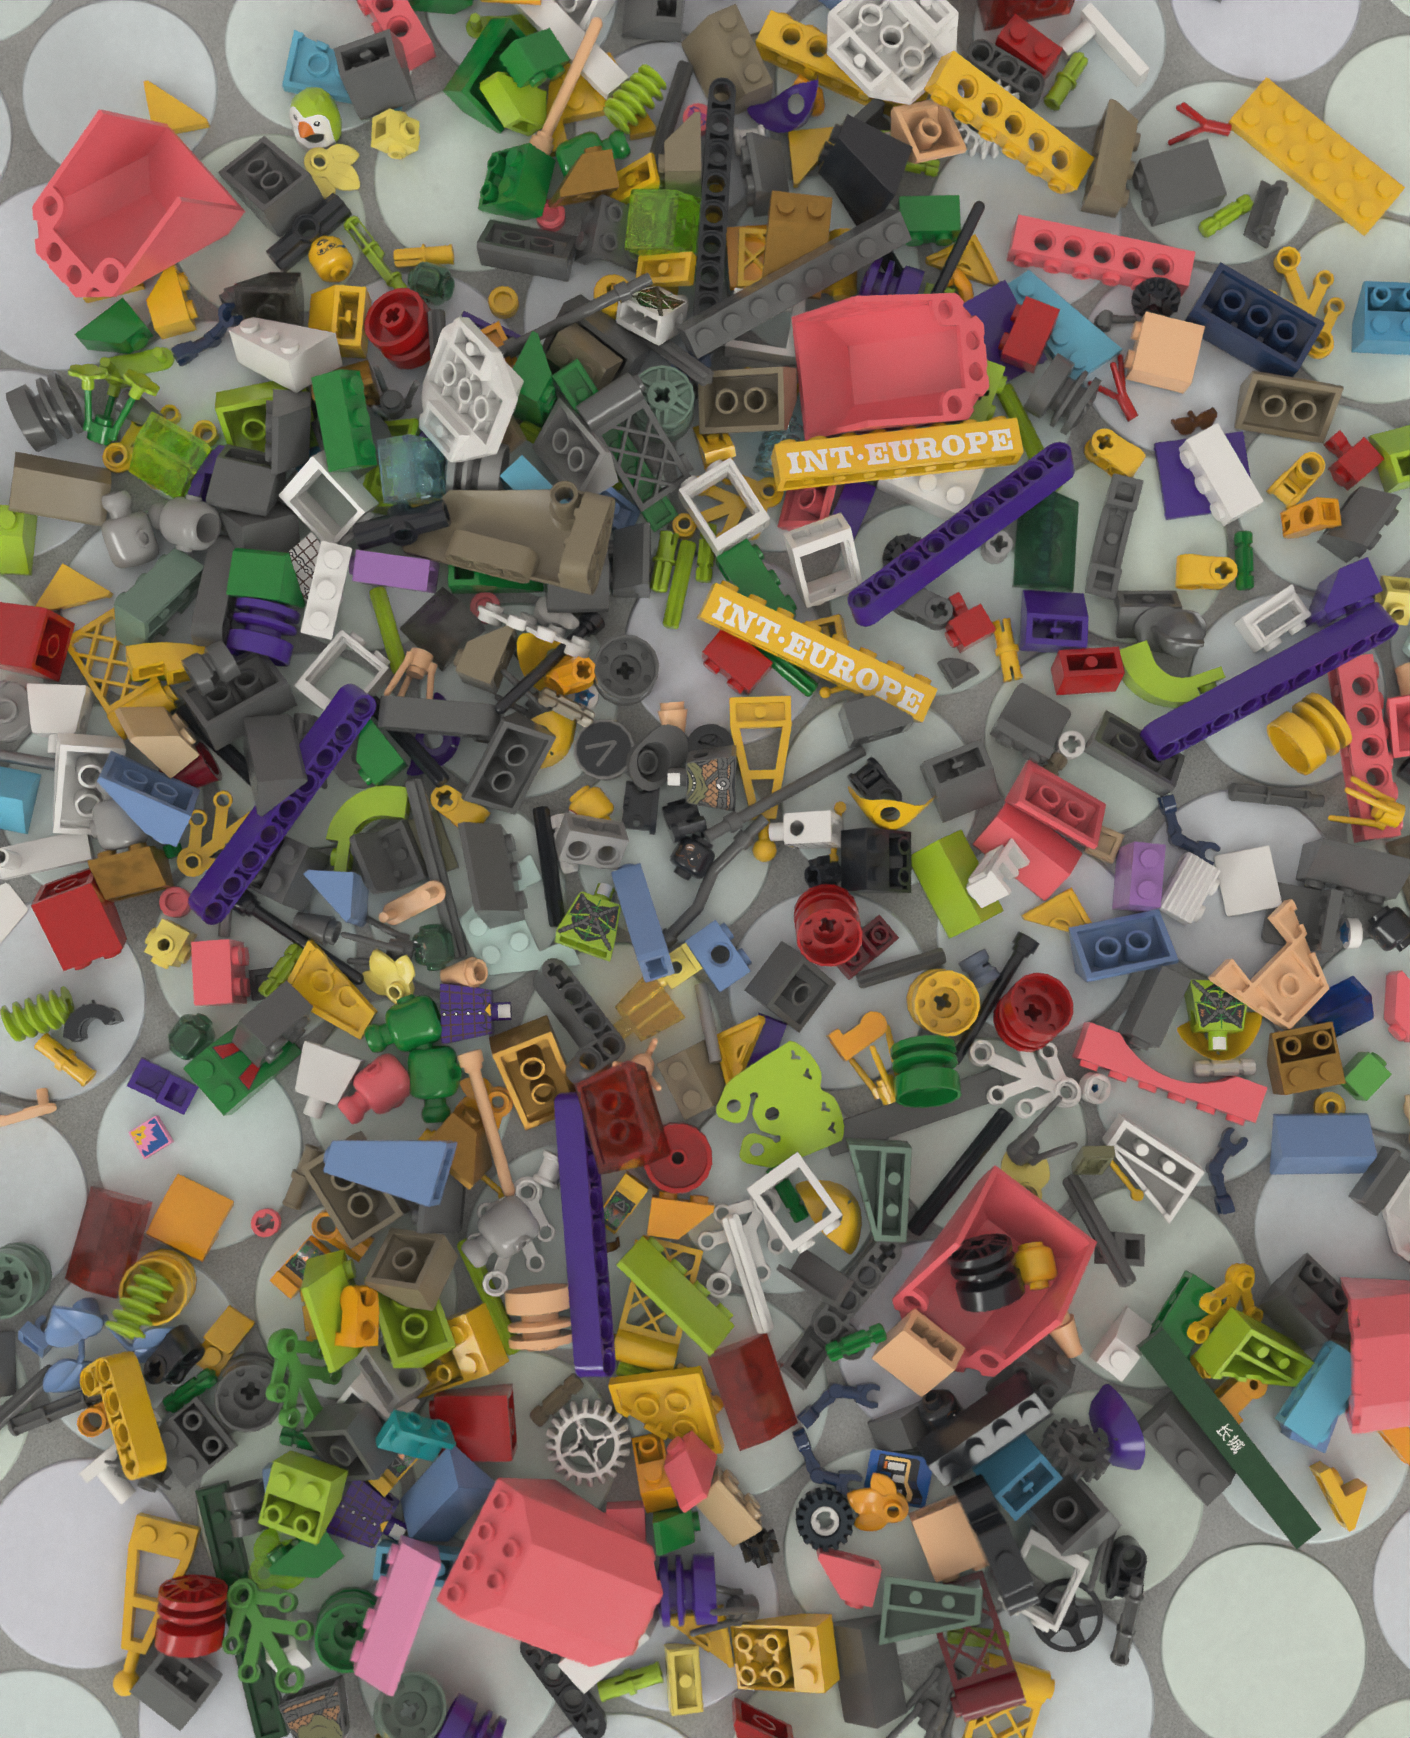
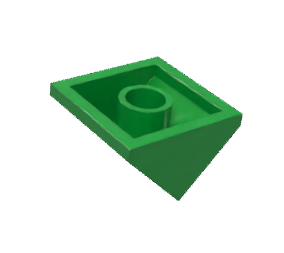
M235 548L233 550L226 595L235 598L247 597L271 601L291 608L303 609L306 606L289 553Z

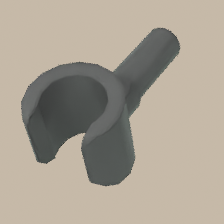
M1103 310L1095 317L1094 325L1102 332H1108L1111 329L1112 323H1135L1137 317L1113 315V312L1110 310Z

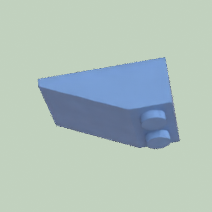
M114 751L110 752L97 780L101 787L147 835L152 836L159 843L177 846L192 816L200 789L173 777L170 779L166 774Z

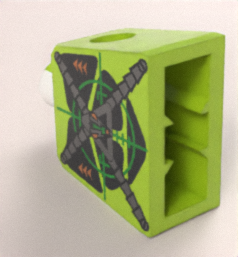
M598 883L594 895L580 892L556 930L555 943L610 962L621 911L619 904L611 902L615 889L606 883Z
M1191 980L1184 998L1192 1033H1208V1051H1227V1034H1236L1244 1029L1247 1005L1210 980Z

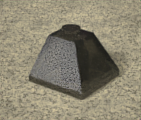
M269 272L234 284L238 316L242 315L243 320L256 317L304 327V293L301 273Z
M444 587L440 588L399 628L418 648L424 649L434 656L432 662L438 664V668L442 672L454 661L458 650L465 648L467 641L479 637L485 631L483 623Z

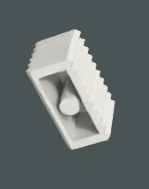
M1191 852L1182 854L1162 888L1161 908L1157 909L1183 925L1191 924L1192 921L1197 922L1205 911L1206 907L1202 903L1206 896H1212L1221 882L1217 878L1221 870Z

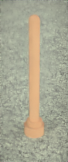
M594 17L591 20L542 130L537 131L536 135H532L529 141L530 144L549 156L554 148L552 135L602 28L603 22L599 17Z
M477 1049L457 1055L460 1068H464L465 1073H468L503 1195L505 1197L514 1195V1184L480 1070L483 1068L482 1062L484 1061L482 1050Z

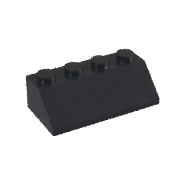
M1021 1370L916 1443L927 1466L944 1487L951 1486L1052 1417L1054 1412Z

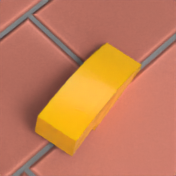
M173 642L126 646V661L133 682L164 675L168 686L191 681L181 660L196 652L201 655L204 654L205 647Z

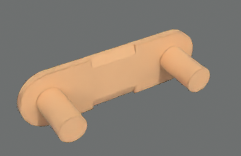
M432 880L389 902L379 914L380 922L397 925L442 902L446 896L445 886L438 880Z
M40 1088L36 1090L38 1105L9 1115H0V1127L56 1111V1104L49 1103L48 1089Z

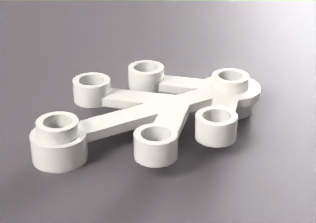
M486 602L485 606H478L477 610L480 612L478 619L498 627L505 623L511 628L520 631L526 630L544 641L553 643V640L565 644L564 653L572 657L587 658L590 654V641L574 635L571 640L564 638L567 629L563 627H557L549 623L548 628L540 625L537 626L538 618L525 612H521L520 617L513 614L503 613L504 608L491 602Z
M978 1040L968 1049V1059L973 1065L978 1067L990 1065L1020 1079L1004 1086L996 1085L990 1088L986 1095L990 1104L1000 1105L1007 1098L1035 1087L1048 1092L1033 1100L1024 1098L1018 1101L1015 1105V1112L1020 1118H1029L1035 1111L1047 1107L1058 1095L1061 1096V1088H1066L1069 1091V1097H1062L1061 1102L1058 1104L1061 1108L1075 1106L1080 1101L1082 1092L1076 1080L1066 1077L1057 1057V1047L1051 1042L1045 1047L1051 1050L1052 1056H1044L1043 1048L1037 1050V1056L1042 1062L1047 1063L1053 1079L1042 1075L1033 1052L1018 1051L1024 1065L1022 1066L995 1054L994 1047L986 1040ZM975 1050L983 1051V1060L976 1058ZM993 1090L1001 1093L1002 1098L1000 1101L992 1097ZM1022 1103L1029 1105V1114L1022 1112Z
M521 1177L514 1182V1196L519 1197L538 1221L540 1230L544 1226L551 1229V1235L546 1239L540 1236V1231L536 1236L542 1242H549L555 1236V1228L548 1223L539 1204L543 1194L542 1186L540 1183L532 1180V1177ZM524 1186H529L532 1189V1195L527 1199L521 1195V1189ZM482 1203L481 1205H479V1207L477 1208L478 1218L482 1216L481 1209L484 1206H488L490 1203ZM472 1233L467 1237L466 1241L480 1234ZM530 1241L522 1248L526 1257L525 1265L531 1272H540L545 1266V1260L542 1255L538 1254L533 1242ZM497 1256L493 1271L488 1272L484 1276L482 1286L488 1295L497 1297L506 1292L508 1278L505 1273L511 1257L503 1259ZM536 1256L540 1259L541 1264L538 1268L533 1269L530 1267L529 1262L532 1257ZM493 1277H498L501 1281L497 1289H491L489 1286V1281Z
M772 1188L762 1196L770 1197L771 1203L769 1207L775 1215L780 1208L781 1199L777 1191ZM751 1196L749 1200L731 1205L724 1203L716 1205L713 1216L719 1223H722V1219L716 1215L719 1208H726L729 1212L728 1214L737 1213L741 1215L752 1212L747 1222L742 1224L755 1268L763 1266L767 1269L766 1276L759 1277L760 1282L767 1281L770 1278L771 1270L769 1265L765 1263L756 1231L762 1219H764L769 1235L767 1241L769 1251L773 1254H781L785 1251L786 1245L783 1243L779 1250L771 1248L772 1240H781V1238ZM724 1230L717 1232L703 1231L698 1236V1245L705 1251L712 1250L715 1245L728 1242ZM703 1236H711L713 1243L710 1246H704L701 1243ZM731 1251L720 1270L710 1274L707 1279L706 1287L712 1297L723 1298L731 1291L730 1277L736 1268ZM721 1278L724 1280L725 1285L722 1289H715L713 1287L715 1279Z

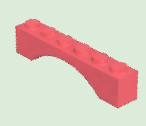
M1084 1022L1072 1055L1073 1058L1080 1060L1079 1066L1095 1072H1097L1098 1067L1110 1071L1108 1074L1110 1078L1125 1083L1127 1078L1139 1082L1137 1087L1151 1093H1156V1090L1160 1089L1168 1092L1167 1098L1185 1104L1187 1099L1197 1103V1110L1214 1115L1217 1110L1227 1114L1225 1120L1244 1126L1245 1121L1256 1123L1267 1087L1238 1076H1227L1215 1081L1202 1083H1187L1171 1079L1153 1070L1141 1061L1128 1047L1119 1032L1091 1022Z

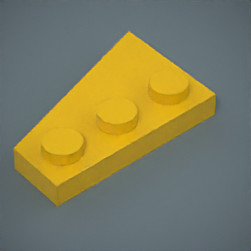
M308 940L287 981L313 1006L312 1013L359 1040L363 1039L365 1036L364 1030L367 1026L371 1025L378 1011L314 940Z

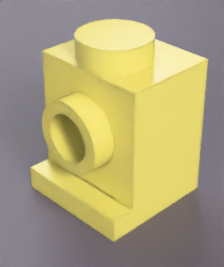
M686 942L669 953L672 963L679 962L682 965L681 972L657 980L663 988L669 985L672 990L703 969Z

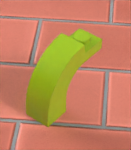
M1147 640L1120 649L1125 672L1122 681L1135 695L1154 705L1170 708L1180 707L1200 696V694H1204L1217 687V683L1226 678L1221 666L1191 677L1179 678L1171 676L1156 664Z
M390 785L372 787L357 793L338 809L326 835V840L338 843L337 848L332 849L330 865L334 866V871L352 872L354 857L350 850V836L361 833L367 825L377 820H409L411 805L406 787Z

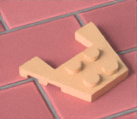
M1292 899L1284 900L1268 916L1269 921L1284 938L1286 944L1251 980L1248 979L1233 959H1226L1208 977L1212 983L1283 1030L1291 1029L1330 989L1315 952H1311L1305 939L1307 932L1304 924H1299L1294 911L1297 910V907Z

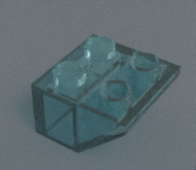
M407 434L377 440L384 503L393 505H421L438 501L446 494V479L444 478L442 465L444 455L429 438Z

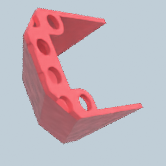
M101 109L95 114L32 206L33 220H36L38 224L39 238L35 239L36 253L42 260L47 262L49 268L62 283L69 287L70 292L79 298L117 297L228 235L245 213V210L167 124Z
M957 293L853 296L791 317L804 440L808 441L815 436L835 438L850 432L863 435L878 429L893 431L907 426L921 427L936 423L968 420L974 412L973 406L979 397L984 396L989 388L983 322L976 315L971 316L964 308V301Z
M994 1165L978 1180L894 1295L892 1302L895 1310H899L901 1320L915 1308L965 1347L954 1371L964 1373L966 1368L978 1370L982 1376L995 1377L1062 1324L1097 1242ZM998 1233L1005 1234L1011 1238L1012 1251L1015 1253L1019 1251V1245L1038 1241L1043 1242L1044 1246L1052 1249L1057 1276L1053 1280L1048 1281V1288L1030 1290L1029 1285H1024L1025 1293L1020 1299L1000 1309L987 1312L965 1311L961 1307L956 1291V1282L958 1280L952 1277L951 1266L948 1264L947 1258L961 1246L964 1240L980 1235Z
M1340 1277V1284L1348 1299V1323L1351 1332V1396L1348 1398L1349 1405L1344 1412L1351 1433L1360 1434L1410 1426V1280Z
M497 1478L436 1600L461 1619L593 1667L634 1655L639 1645L638 1641L641 1635H644L654 1614L653 1611L663 1596L661 1581L657 1580L653 1562L656 1558L653 1546L555 1479Z

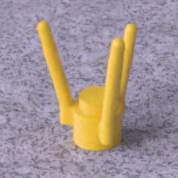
M1352 776L1350 778L1351 782L1378 798V800L1349 787L1345 788V793L1372 805L1371 816L1375 817V820L1347 816H1328L1329 821L1370 826L1384 830L1386 826L1393 828L1399 826L1405 814V806L1395 802V798L1381 793L1364 781Z
M887 1025L885 1033L890 1053L894 1040L891 1028ZM871 1045L869 1049L881 1075V1078L876 1080L877 1087L856 1060L850 1058L849 1063L871 1090L875 1100L880 1098L883 1105L896 1102L893 1083L894 1076L887 1073L874 1045Z

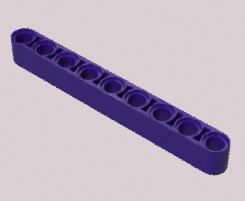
M1055 442L1048 445L849 593L847 602L856 624L867 627L877 623L1068 482L1075 473L1071 447L1065 442Z
M1379 602L1371 603L1155 719L1142 729L1140 737L1157 760H1166L1386 642L1396 634L1399 625Z
M346 684L339 689L299 744L308 781L263 817L257 814L256 806H254L190 894L188 899L189 907L206 924L216 925L226 918L374 714L376 709L375 699L357 685Z
M590 1091L559 1093L555 1098L554 1112L574 1367L579 1377H611L615 1371L616 1357L595 1100Z

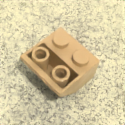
M717 1465L714 1469L708 1497L696 1506L730 1545L734 1547L762 1530V1514L759 1511L761 1506L750 1493L744 1495L737 1486L740 1483L729 1469L723 1472Z

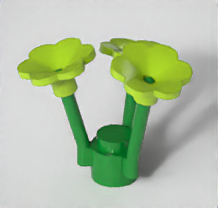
M74 364L68 369V375L81 379L82 389L84 390L85 421L82 430L88 432L87 438L102 445H110L112 440L117 441L120 428L135 401L140 400L143 392L156 396L160 390V387L152 382L147 375L137 373L132 369H127L124 373L123 378L125 380L108 375L106 368L98 367L94 364ZM94 379H104L109 384L107 391L109 397L104 415L96 414L95 419H92ZM130 387L131 389L128 393L130 397L113 425L114 419L111 418L115 399L119 398L122 388Z

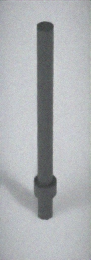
M859 745L738 813L735 811L723 817V821L703 831L705 838L708 842H711L729 831L734 833L743 828V823L866 756L865 749L862 745Z

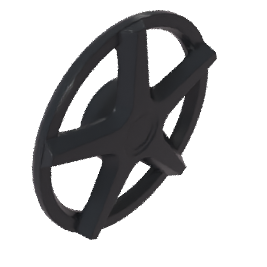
M1070 1578L1058 1579L1044 1586L1037 1594L1040 1603L1036 1604V1606H1040L1054 1614L1058 1603L1044 1596L1056 1587L1067 1586ZM1080 1582L1078 1587L1092 1597L1096 1606H1077L1075 1604V1593L1057 1632L1051 1629L1048 1632H1042L1034 1626L1039 1638L1050 1648L1060 1652H1075L1086 1648L1098 1636L1103 1622V1610L1096 1593L1088 1591V1585ZM1097 1616L1096 1627L1092 1635L1085 1641L1079 1627L1081 1619ZM1064 1629L1070 1633L1077 1645L1070 1647L1060 1646L1051 1642L1050 1639L1060 1630Z

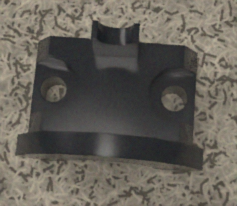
M626 781L622 817L625 828L649 831V834L655 835L660 788L639 792L637 791L638 786L633 781ZM635 820L640 821V825L637 827L633 825Z
M686 798L669 802L661 808L673 843L680 842L681 839L686 838L687 834L699 831L702 838L705 837L703 831L707 830L706 820L704 816H700L697 805L689 804L686 802Z
M92 1000V1004H83L70 1014L64 1025L63 1038L70 1039L71 1042H82L88 1039V1026L94 1019L98 1018L104 1025H117L123 1022L124 1019L117 1009L96 1004L95 1000Z

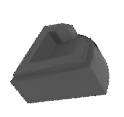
M945 658L937 663L952 689L980 673L972 663L961 659Z

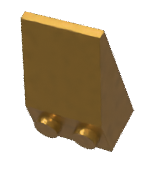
M772 190L768 210L762 278L828 242L832 197ZM822 290L808 299L820 300Z
M542 1016L489 1037L492 1056L525 1131L554 1120V1102L557 1094L578 1091L575 1084L566 1075L567 1063L548 1016Z

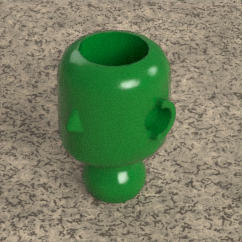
M615 130L604 140H601L598 133L588 131L560 143L555 150V155L564 178L576 160L584 154V149L589 147L602 146V150L612 149L614 160L628 158L631 151L623 131Z
M414 994L396 1000L397 1004L387 1010L385 1014L386 1023L381 1025L371 1024L364 1030L368 1046L374 1053L383 1052L391 1044H395L396 1048L402 1052H411L414 1049H428L433 1047L432 1043L441 1039V1015L430 996L419 995L415 997Z
M450 1046L414 1049L410 1052L407 1062L410 1077V1094L416 1099L424 1100L421 1117L425 1123L444 1122L451 1115L446 1098L457 1093L459 1080L462 1076V1069L458 1064L457 1054Z

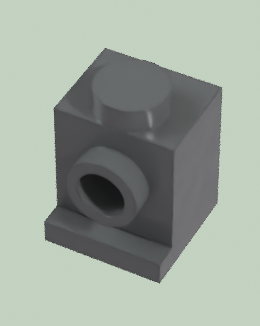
M1111 1232L1129 1266L1144 1267L1145 1235ZM1095 1246L1094 1264H1106L1098 1247Z

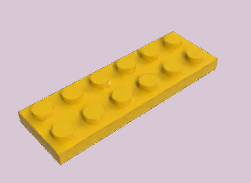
M1268 77L1262 81L1228 122V124L1232 125L1231 130L1363 236L1370 231L1405 189L1403 185Z

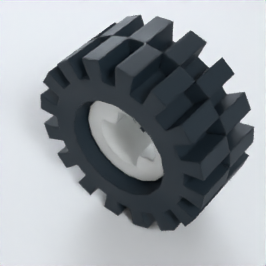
M821 1487L815 1488V1492H807L804 1499L801 1498L798 1502L799 1507L796 1508L795 1520L799 1535L802 1536L803 1541L807 1545L810 1544L812 1546V1549L818 1550V1548H822L823 1552H829L828 1548L831 1547L834 1550L839 1549L838 1545L840 1543L844 1545L848 1541L847 1536H851L853 1532L854 1518L847 1499L843 1498L840 1492H833L832 1488L826 1487V1490H821ZM824 1511L829 1512V1517L833 1520L831 1525L825 1528L820 1527V1522L816 1519L817 1515Z

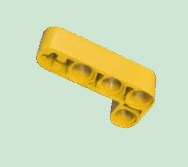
M125 1351L96 1359L81 1371L80 1387L87 1397L101 1394L125 1476L129 1480H135L163 1472L167 1465L166 1452L137 1356L132 1351Z

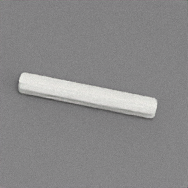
M737 1213L728 1214L721 1220L755 1330L758 1334H765L774 1328L773 1321L740 1217Z

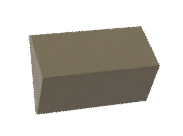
M1252 371L1240 385L1234 427L1235 429L1324 443L1344 387Z
M15 451L8 510L102 527L107 517V510L102 505V496L111 491V470Z

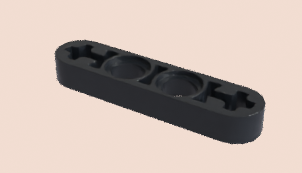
M521 1641L520 1652L522 1657L583 1738H602L607 1728V1716L589 1690L583 1694L564 1672L560 1678L555 1680L548 1678L545 1673V1668L552 1663L558 1664L562 1656L550 1652L551 1655L547 1656L549 1651L540 1648V1651L546 1658L539 1665L537 1662L540 1661L541 1655L536 1649L528 1650L529 1644ZM573 1689L578 1690L582 1695V1701L575 1706L569 1705L564 1699L565 1693ZM587 1704L590 1705L587 1707L586 1712L590 1719L593 1721L597 1718L599 1719L597 1730L593 1727L586 1728L587 1718L582 1711Z

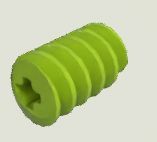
M642 64L638 68V73L634 72L630 76V81H625L622 84V90H616L613 93V98L605 101L603 111L613 126L628 135L630 129L627 123L629 122L636 127L639 123L635 115L637 114L641 118H645L647 113L644 106L653 110L655 104L651 98L653 97L661 102L663 95L660 89L666 90L667 85L658 72L649 65Z
M62 986L61 996L58 997L57 993L52 989L49 991V1000H46L40 993L36 996L37 1004H34L31 998L28 997L24 1000L25 1008H22L19 1002H13V1012H10L7 1006H2L0 1014L9 1035L15 1041L21 1042L26 1039V1036L33 1038L38 1035V1032L45 1034L50 1031V1028L53 1030L60 1029L62 1024L65 1025L70 1014L75 1011L69 990Z
M140 1266L145 1275L136 1274L133 1277V1280L139 1287L128 1286L126 1289L131 1298L122 1297L119 1300L124 1310L114 1309L111 1314L117 1322L106 1321L105 1323L108 1328L130 1340H133L134 1337L145 1339L146 1335L140 1327L153 1326V1323L147 1317L148 1314L159 1315L160 1311L154 1304L156 1302L166 1304L167 1299L161 1294L162 1291H174V1288L165 1277L145 1266Z

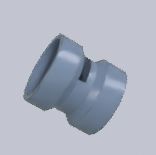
M985 948L958 963L961 970L968 973L976 989L1000 976L997 968L991 966L988 962L990 956Z

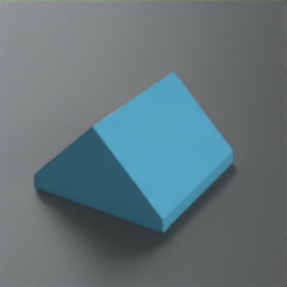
M0 766V829L28 834L41 774Z

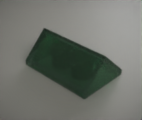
M1053 491L1049 496L1017 518L1012 587L1064 592L1074 591L1078 501Z

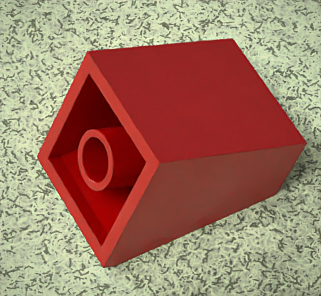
M0 602V669L59 682L75 623L47 608Z
M90 868L41 885L31 907L63 971L71 968L80 970L92 964V960L100 957L110 959L122 952L127 937L115 903L104 899Z
M513 1383L443 1390L434 1395V1400L429 1401L430 1419H440L450 1425L456 1442L455 1446L471 1461H513L518 1448ZM442 1448L440 1450V1452L438 1453V1457L446 1448Z

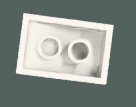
M57 733L53 833L92 835L90 820H93V807L96 803L104 801L102 793L96 787V780L100 776L111 751L125 756L126 747L121 737Z

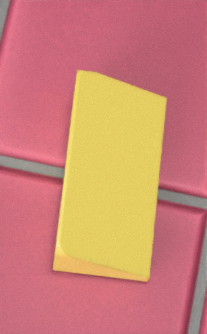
M664 1644L668 1707L671 1715L678 1716L703 1712L699 1646L697 1644Z

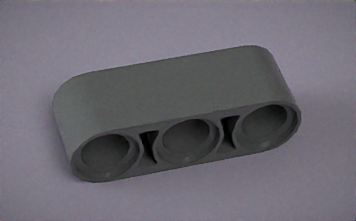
M985 39L974 40L969 45L965 57L967 61L987 76L989 75L993 81L996 82L1000 79L1001 86L1006 87L1010 85V93L1019 92V101L1030 109L1038 105L1045 87V79L1039 71ZM974 57H980V58H982L984 61H983V62L976 61V60L974 59ZM999 72L1007 73L1009 77H1003ZM1029 87L1033 89L1035 92H1027L1024 88Z

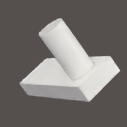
M1091 2L1081 10L1080 25L1057 44L1063 48L1061 55L1065 59H1069L1073 53L1077 52L1093 38L1136 87L1140 86L1147 79L1149 67Z
M61 834L1 847L0 879H12L95 859L91 835Z
M162 1402L153 1409L157 1423L169 1413L165 1411ZM113 1443L79 1474L86 1483L97 1476L117 1501L122 1504L136 1490L128 1480L113 1474L115 1468L104 1463L105 1460L114 1461L117 1457L116 1444Z

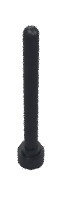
M976 201L973 204L930 294L945 292L985 210V204L982 201Z
M584 612L579 617V626L566 639L571 640L573 635L581 638L590 637L591 635L595 636L605 627V622L597 612ZM560 643L495 705V711L498 714H504L567 655L564 653L566 645Z
M246 889L232 910L243 917L245 915L248 917L254 916L304 949L310 939L261 907V902L257 900V896ZM318 945L352 983L356 985L363 983L364 976L360 972Z
M1019 931L1012 941L1014 944L1012 955L981 1004L977 1019L964 1032L956 1046L957 1052L955 1053L958 1059L957 1065L962 1062L969 1047L974 1042L1024 957L1028 958L1030 954L1034 955L1040 945L1026 934Z

